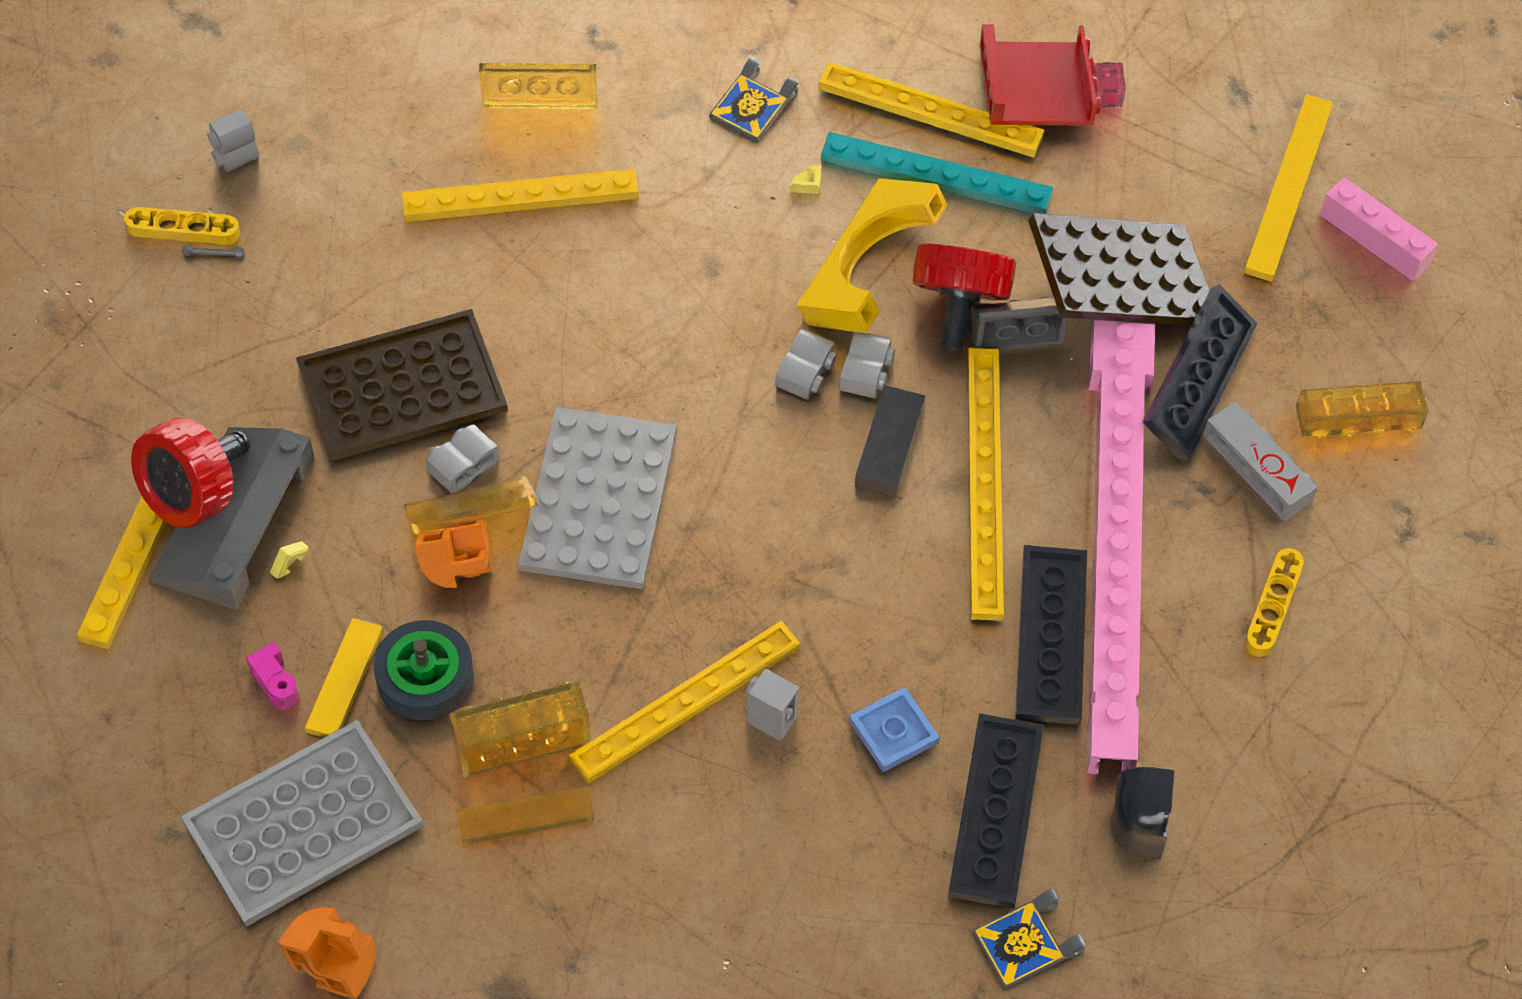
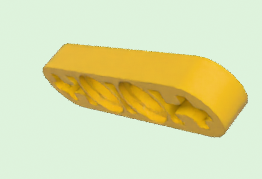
M134 207L128 210L124 216L128 233L135 237L220 245L233 244L240 237V227L237 219L226 214ZM138 219H142L138 225L134 224L138 222ZM166 220L176 222L170 229L160 227L161 223ZM194 223L205 225L202 230L197 232L189 229ZM226 227H231L227 230V232H222L225 231Z
M1282 549L1276 555L1245 639L1246 650L1253 656L1265 657L1271 653L1304 565L1303 556L1295 549ZM1287 560L1293 562L1288 576L1282 574ZM1273 584H1282L1287 588L1288 593L1277 595L1271 590V586ZM1265 609H1271L1278 614L1279 618L1275 621H1268L1264 619L1261 612ZM1261 629H1263L1267 633L1263 644L1258 645L1256 641Z

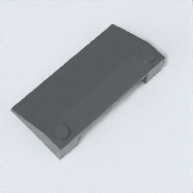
M228 427L224 436L231 435L234 431H241L246 434L250 441L249 452L229 462L233 475V493L230 502L222 511L195 526L186 528L175 527L148 578L149 582L237 610L250 585L246 567L291 479L302 482L314 459L310 437L282 428Z

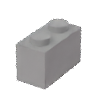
M765 668L759 678L754 677L750 681L746 689V694L748 695V701L745 709L748 710L747 723L781 742L798 715L799 686Z

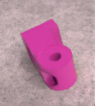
M275 641L246 657L249 671L274 706L280 709H288L297 703L299 699L297 682L291 674L284 672L281 665L284 664L281 650Z

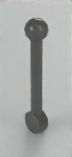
M187 244L182 248L185 256H191L192 254L233 256L237 260L245 257V251L242 247L224 250L193 248Z

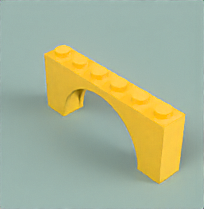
M881 178L877 180L797 303V307L808 326L860 333L868 332L880 310L870 290H864L850 284L852 270L859 258L872 245L884 237L911 227L935 226L947 207L938 184Z

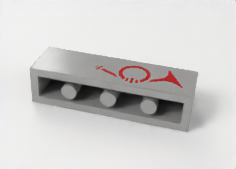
M1234 402L1207 420L1203 437L1284 522L1312 504L1318 488L1313 478L1309 474L1304 473L1295 464L1292 456L1284 452L1274 442L1269 432L1261 429L1247 410L1242 409Z

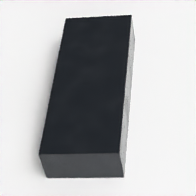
M884 385L856 472L855 487L897 497L924 409L925 395Z

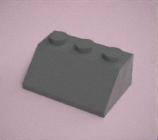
M1040 297L1024 301L1011 300L995 304L982 303L971 306L969 318L974 348L999 350L1063 344L1068 318L1060 317L1054 297Z

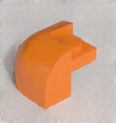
M484 514L441 522V529L431 533L428 530H422L418 535L415 544L418 561L424 575L432 583L444 588H457L460 577L470 578L482 573L492 572L491 546Z
M318 907L299 915L288 926L278 942L284 956L294 971H300L302 968L307 974L318 980L316 987L351 999H357L372 972L375 961L376 946L373 936L359 932V929L350 922H341L335 908Z

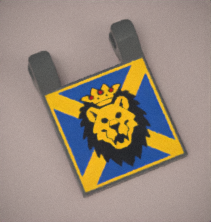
M750 57L746 61L740 75L710 112V117L758 142L786 104L797 95L798 87L796 86L798 81L788 77L778 93L753 80L760 73V68L758 67L760 61Z
M1049 889L1034 900L973 929L976 939L1005 989L1066 959L1079 956L1085 951V941L1078 934L1058 945L1041 916V913L1051 911L1058 906L1059 897L1054 889Z

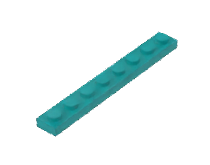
M833 132L828 133L821 152V161L896 180L938 184L941 191L1029 213L1046 214L1053 192V187Z

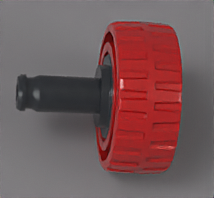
M923 243L918 246L913 270V284L920 288L940 292L941 296L948 297L941 334V349L955 352L963 351L962 343L966 336L971 301L979 302L980 299L1005 301L1010 298L1015 277V259L998 253L953 245Z
M184 417L170 419L147 430L134 443L131 453V467L135 483L147 505L159 518L176 527L186 528L195 526L222 511L230 502L233 493V475L229 462L249 452L250 441L246 434L241 431H234L231 435H226L217 440L209 430L192 419Z

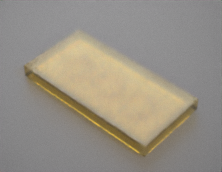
M479 63L483 108L597 109L596 64Z
M523 476L404 504L412 532L418 535L536 507L538 504L536 495L527 477Z

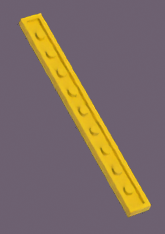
M969 348L968 426L971 620L1003 621L999 349Z

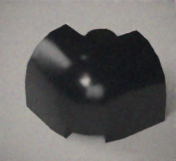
M1136 767L1127 769L1118 775L1115 805L1110 823L1112 835L1117 843L1126 851L1139 856L1161 859L1167 841L1166 827L1169 813H1171L1175 770Z

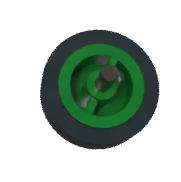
M420 620L401 625L383 639L375 654L374 674L382 700L392 711L409 719L433 720L450 714L466 700L473 686L474 669L470 648L458 631L441 622Z

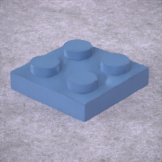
M906 687L859 710L849 717L850 724L882 772L939 744L940 737Z

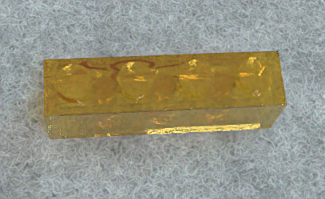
M1421 381L1305 389L1300 391L1295 406L1302 437L1313 436L1315 438L1338 434L1351 436L1364 432L1384 433L1391 430L1413 431L1423 427L1429 412Z

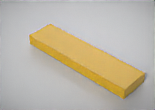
M352 618L305 726L306 733L325 738L343 728L384 632L383 626Z

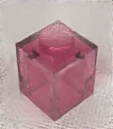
M1123 62L1094 63L1092 76L1097 77L1096 96H1099L1101 99V108L1123 107L1126 93Z

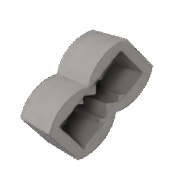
M242 108L209 123L210 132L207 133V137L211 146L215 149L211 152V155L218 167L223 166L225 171L229 173L259 159V152L255 143V133L250 120Z
M801 329L776 373L775 386L809 400L813 392L818 394L824 382L823 373L826 369H832L837 358V353L834 352L835 342Z
M855 332L840 377L841 391L876 398L878 390H883L884 385H886L888 373L884 372L886 366L891 367L893 364L895 349L891 348V338Z
M473 424L457 430L450 442L433 448L426 459L427 470L451 494H455L469 485L476 476L489 470L499 460L498 446Z

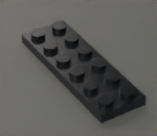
M1220 284L1211 287L1143 420V423L1180 461L1191 458L1205 430L1207 420L1211 418L1258 324Z
M1024 545L1016 720L1081 724L1087 550Z
M979 713L948 897L1015 908L1044 725Z

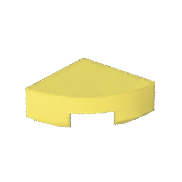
M811 165L807 167V170L795 175L791 182L790 192L820 194L822 165Z
M302 541L281 547L270 573L276 579L289 574L290 571L287 568L297 558L302 561L309 547Z

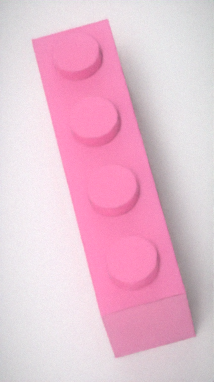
M1344 177L1326 194L1320 216L1414 282L1431 265L1438 243Z

